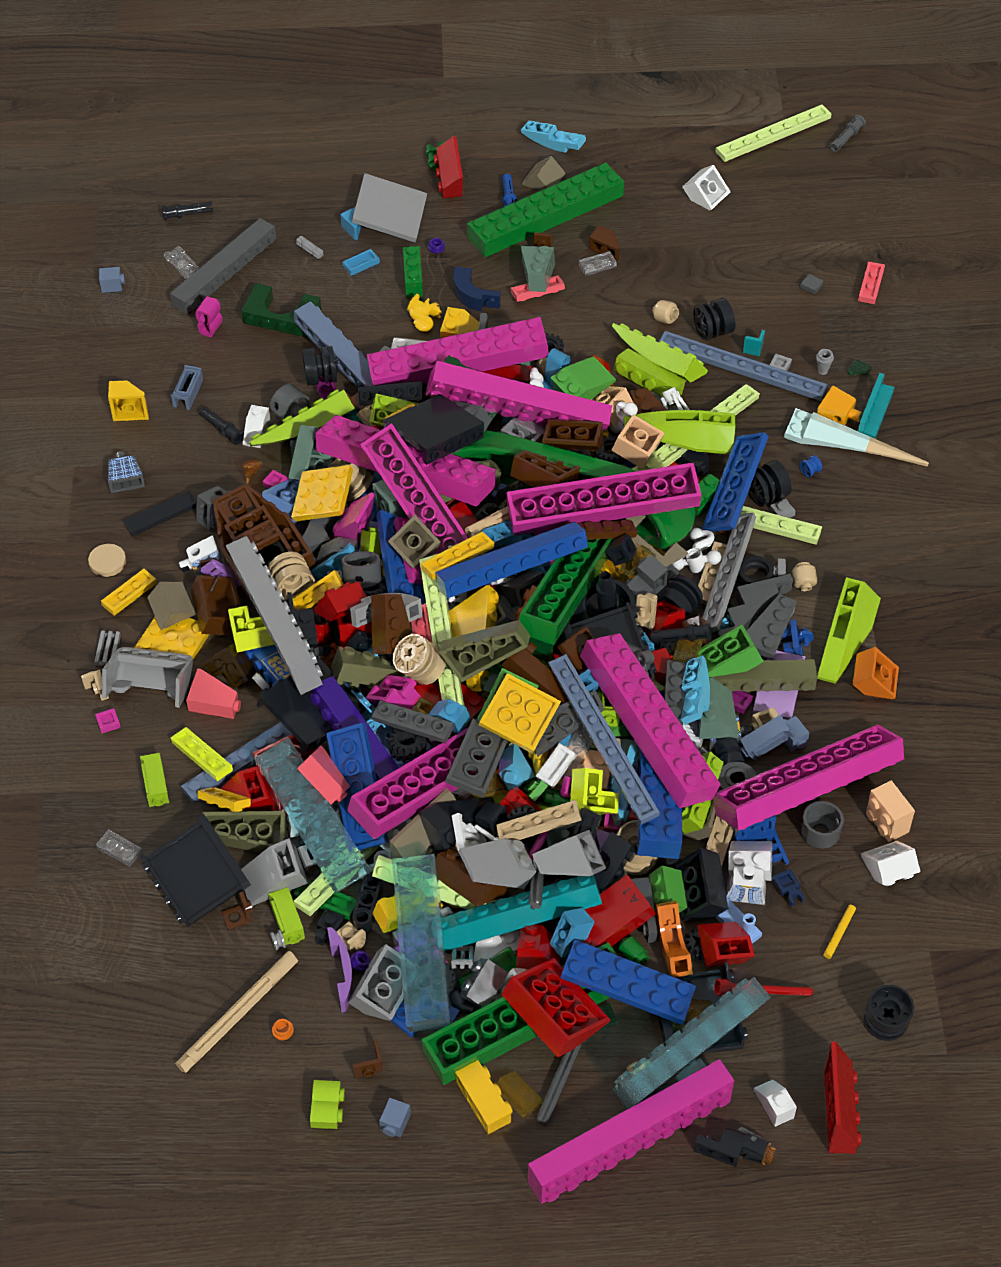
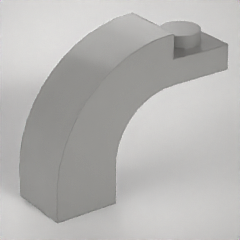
M384 593L402 595L409 622L422 617L420 598L403 593ZM371 596L362 598L360 604L350 608L352 626L358 628L372 622Z

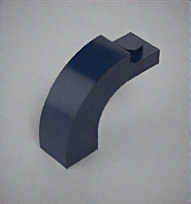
M455 267L453 274L454 293L463 305L476 311H482L483 307L500 309L501 292L475 287L472 284V269Z

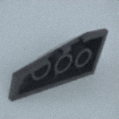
M493 797L435 803L419 811L418 813L432 850L446 851L456 846L452 815L460 813L462 821L466 825L471 823L475 826V816L487 801L495 803Z

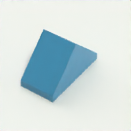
M354 207L340 214L341 227L354 240H358L361 225L352 223Z

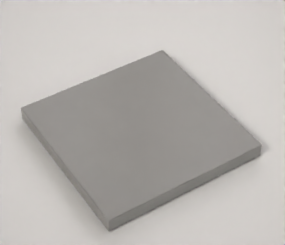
M365 173L352 223L416 242L427 193Z

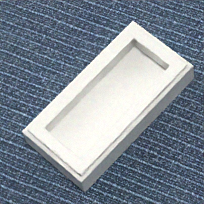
M559 743L536 774V777L554 788L577 755Z

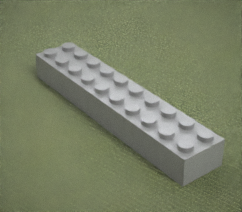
M245 536L226 545L236 571L300 694L302 695L323 685L320 679L323 676L321 669L318 665L315 666L318 663L313 651L308 652L311 649L307 640L301 639L304 635L299 626L295 627L297 622L293 614H288L291 611L286 601L282 602L284 598L279 589L275 590L277 588L276 582L273 577L269 578L271 574L267 565L263 566L265 562L261 554H256L258 549L254 541L250 543L248 537Z

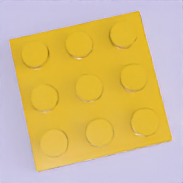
M345 465L302 471L291 518L294 521L343 515L354 470L352 466Z
M154 617L134 648L190 655L194 659L210 634H201L199 622L191 618L161 630L156 617Z
M507 673L481 718L479 726L533 754L561 701Z

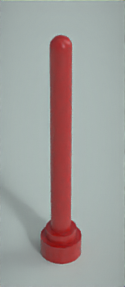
M716 979L714 986L716 996H727L731 992L811 996L813 994V989L810 987L732 984L727 979Z

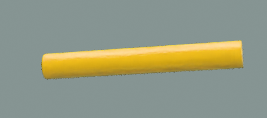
M848 905L823 954L827 959H831L856 910L855 906Z

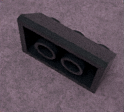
M699 848L673 864L674 869L681 870L687 908L681 912L682 921L714 918L729 909L719 853Z

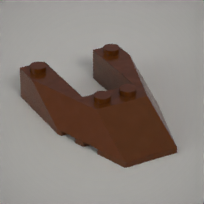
M246 483L213 500L220 549L249 601L251 598L236 571L226 545L247 536L250 543L254 541L259 551L279 541L285 552L301 554L309 569L316 566L311 550L288 514L279 510L271 501L269 502L264 499L260 493Z

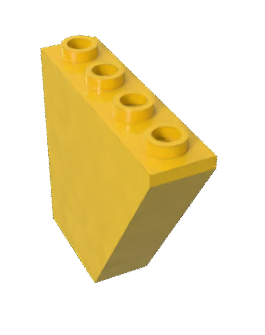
M486 585L449 611L453 637L495 627L499 596L490 585Z

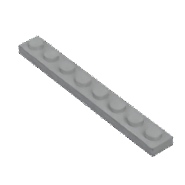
M754 512L740 514L735 529H732L702 617L710 623L711 631L720 630L757 518Z

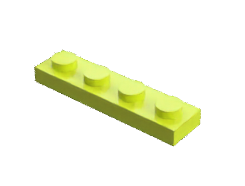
M187 727L170 738L172 744L216 781H219L233 771L232 765Z

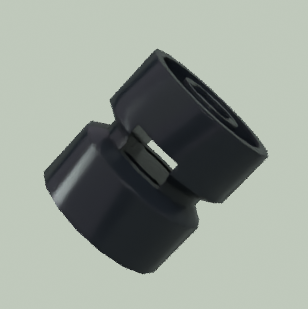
M731 737L724 738L713 746L715 756L724 762L723 766L730 762H743L746 764L737 739Z

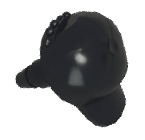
M603 571L600 573L598 581L590 586L569 620L571 622L570 625L627 606V602H629L630 607H635L636 612H638L639 608L636 605L637 596L633 594L628 585L619 580L612 579L609 572Z

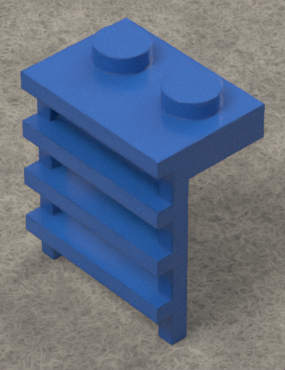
M776 815L762 822L750 825L743 830L734 828L733 837L736 841L774 840L775 843L772 844V851L779 850V854L772 855V863L783 860L785 865L789 864V860L775 831Z

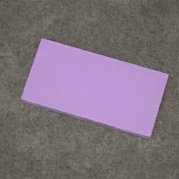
M776 650L773 660H805L806 656ZM798 690L757 691L753 714L774 707L778 715L781 714L784 720L792 718Z

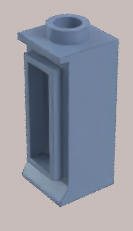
M184 365L181 377L173 394H171L174 408H177L178 401L181 399L185 400L186 410L191 409L203 382L202 368ZM188 379H189V380H191V382H190V384H189V387H188L187 391L184 392L183 390H184V388H185V386H186V383H187V381H188Z
M780 714L741 738L740 740L743 744L741 749L746 757L750 756L756 761V757L762 756L789 739L788 737H795V734L787 720H784Z

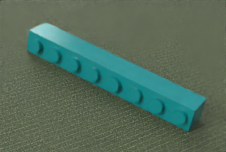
M594 875L578 876L543 886L542 905L539 909H531L529 904L530 891L466 911H459L446 917H439L431 921L433 935L440 953L518 930L525 926L561 917L564 911L580 908L587 909L600 905L602 900Z

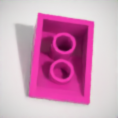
M371 492L352 502L348 509H344V513L341 515V522H337L333 528L332 533H335L334 539L343 537L357 540V543L359 542L361 531L365 530L370 522L374 493Z

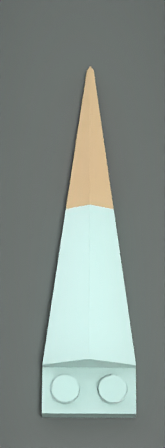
M797 408L784 435V438L800 444L861 451L922 466H928L929 464L925 460L813 412L811 414Z

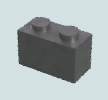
M480 958V960L474 963L473 972L469 979L467 978L462 983V991L459 994L479 1009L492 1002L508 974L507 971L489 959Z

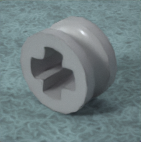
M278 930L277 933L270 932L275 950L277 951L279 947L286 948L281 930Z

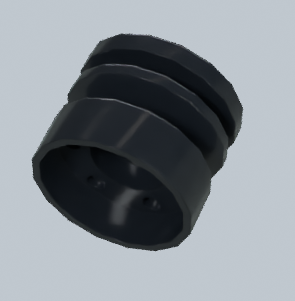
M720 298L711 301L710 304L705 303L695 306L693 309L696 330L704 341L716 338L718 335L722 336L734 332L736 326L735 316L727 299Z
M328 346V354H325L324 347H320V355H316L314 348L302 349L307 386L318 385L319 376H323L325 384L328 383V375H331L332 383L337 382L338 364L332 346Z
M773 460L763 464L762 467H757L748 494L759 507L772 503L774 500L784 498L791 493V480L782 463L778 460Z
M680 574L673 575L668 580L667 585L656 594L657 602L663 600L684 609L685 620L690 617L692 612L703 601V594L698 585L690 578Z
M883 985L874 990L869 998L863 1017L865 1027L871 1035L884 1041L896 1040L903 1036L913 1017L915 1008L909 993L895 985Z

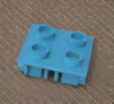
M351 690L356 698L367 708L361 713L362 717L373 731L376 730L382 723L375 722L372 719L375 707L371 706L370 702L360 691L356 694Z

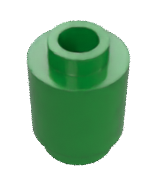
M627 936L620 941L618 951L625 959L640 965H644L648 961L647 950L634 936Z

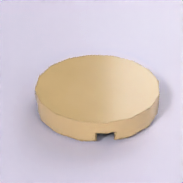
M103 544L94 548L88 558L89 566L93 573L101 574L104 577L118 574L123 570V566L126 565L125 552L115 544Z

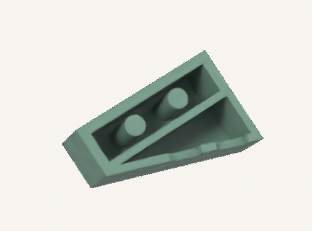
M521 246L522 264L529 291L546 292L555 267L554 247Z

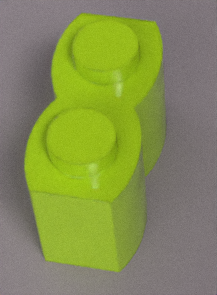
M314 1080L310 1115L311 1128L338 1129V1122L343 1121V1109H339L340 1101L344 1102L345 1088H341L340 1081Z

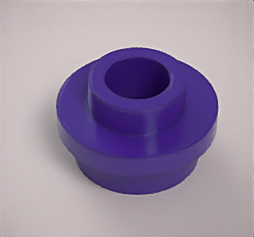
M433 238L428 244V249L432 253H441L445 249V244L440 238Z
M364 951L354 952L350 956L351 966L357 971H366L370 964L369 955Z

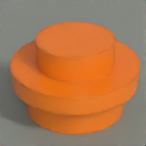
M279 1019L272 1026V1034L278 1040H287L293 1035V1025L286 1019Z

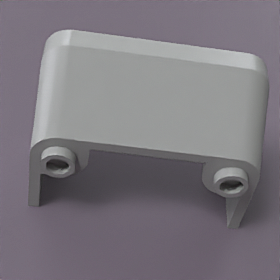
M130 647L119 648L102 669V698H107L112 690L116 693H124L131 686L167 690V695L175 700V707L179 708L187 696L193 658L190 655Z

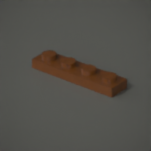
M632 520L577 523L585 530L587 539L618 538L629 534L630 538L637 536V529ZM572 522L560 523L559 527L570 524Z

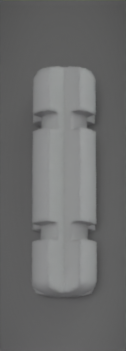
M300 236L296 239L297 245L317 259L323 257L324 251L309 240H306L305 237Z

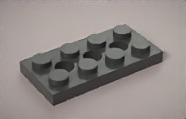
M473 718L445 783L484 798L508 740L479 726L480 721ZM485 740L490 745H483L480 743V741ZM479 755L483 760H477L473 756ZM473 770L477 775H470L467 771Z

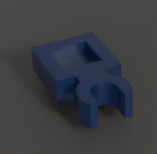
M791 869L772 876V882L781 897L787 895L788 904L791 907L795 904L793 898H798L801 903L804 902V894L798 891L801 885Z

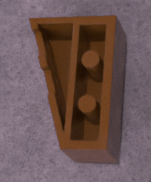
M524 450L514 456L510 476L535 488L578 481L580 466L568 467L563 465V461L551 462L546 460V456Z

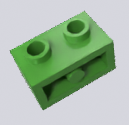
M662 865L649 874L655 912L656 904L677 901L679 913L687 908L681 870Z

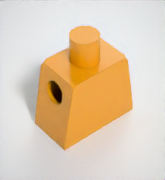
M835 386L831 387L817 411V414L844 426L849 418L859 422L862 416V412L855 409L856 399Z

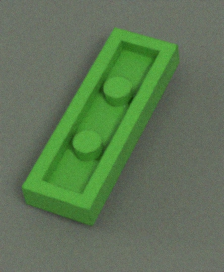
M534 779L525 784L523 789L525 790L524 793L532 801H536L548 785L542 780Z

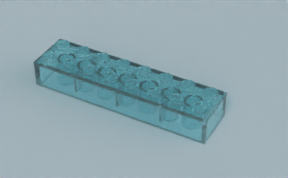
M290 738L283 740L254 758L334 893L371 872L330 803L297 769L304 761Z
M434 854L392 859L406 1028L409 1032L442 1029L452 1024L437 860Z
M755 977L749 981L747 978L742 980L731 990L733 994L728 991L715 1003L716 1007L713 1004L710 1005L698 1016L699 1020L695 1017L682 1028L683 1033L678 1030L665 1042L666 1046L663 1043L660 1044L648 1055L649 1059L644 1057L631 1068L633 1072L630 1073L627 1070L614 1081L616 1086L612 1091L626 1109L641 1102L771 998Z

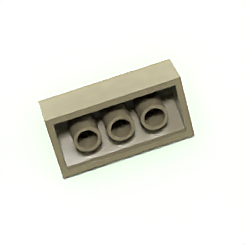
M446 788L427 807L435 803L457 800L451 791ZM419 814L390 840L391 859L421 869L424 862L433 858L438 851L432 850Z

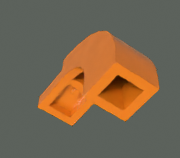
M677 901L656 904L657 931L664 961L670 976L675 978L692 975L691 955L684 943Z

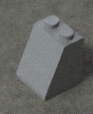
M590 830L532 854L534 858L533 864L540 871V874L591 876L606 869Z

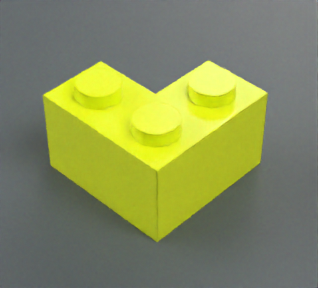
M247 606L228 610L237 652L274 645L261 617L250 619Z
M590 768L572 769L570 801H577L579 811H581L582 807H585L600 814H618L619 793L602 791L603 770Z

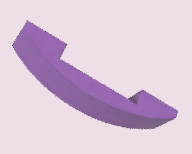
M329 927L327 929L331 955H340L345 982L338 983L337 987L341 1012H346L349 1006L347 1002L352 995L353 989L351 961L343 940L332 927Z

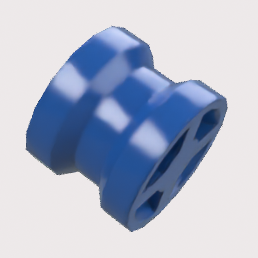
M812 455L808 460L800 462L801 472L810 478L814 473L822 470V463L817 456Z

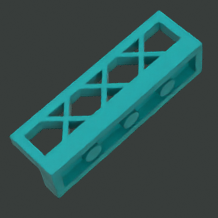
M882 373L878 375L858 432L874 439L877 436L895 388L883 384L885 374Z

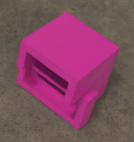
M387 675L379 687L374 685L366 699L375 709L381 700L412 710L421 696L414 689L417 683L412 678Z

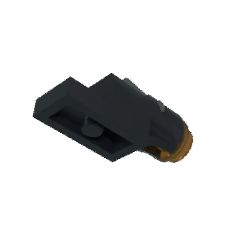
M740 1127L737 1130L725 1128L720 1142H717L711 1136H701L698 1134L694 1152L734 1167L737 1166L740 1156L743 1157V1160L771 1165L776 1147L771 1146L772 1143H769L761 1136Z

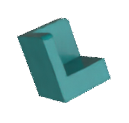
M765 330L761 331L759 338L745 336L743 353L760 356L764 344Z

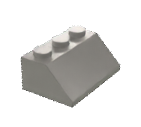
M385 944L376 952L347 1003L366 1015L391 1021L421 967Z

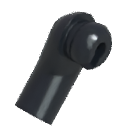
M460 988L452 990L449 999L454 1008L466 1014L475 1012L476 1005L465 1002L464 998L460 996L462 991Z

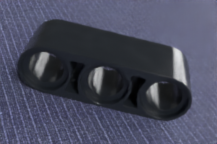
M369 872L364 876L353 912L354 927L359 931L363 929L366 934L373 927L375 920L373 911L383 892L382 879L373 877V872Z

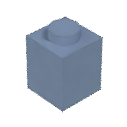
M120 267L99 269L102 293L122 291L125 277L124 273L121 274Z
M794 716L788 719L787 722L795 737H788L789 739L783 742L791 752L804 748L809 738V731Z
M389 1098L379 1120L380 1130L388 1136H398L401 1138L411 1115L410 1105Z

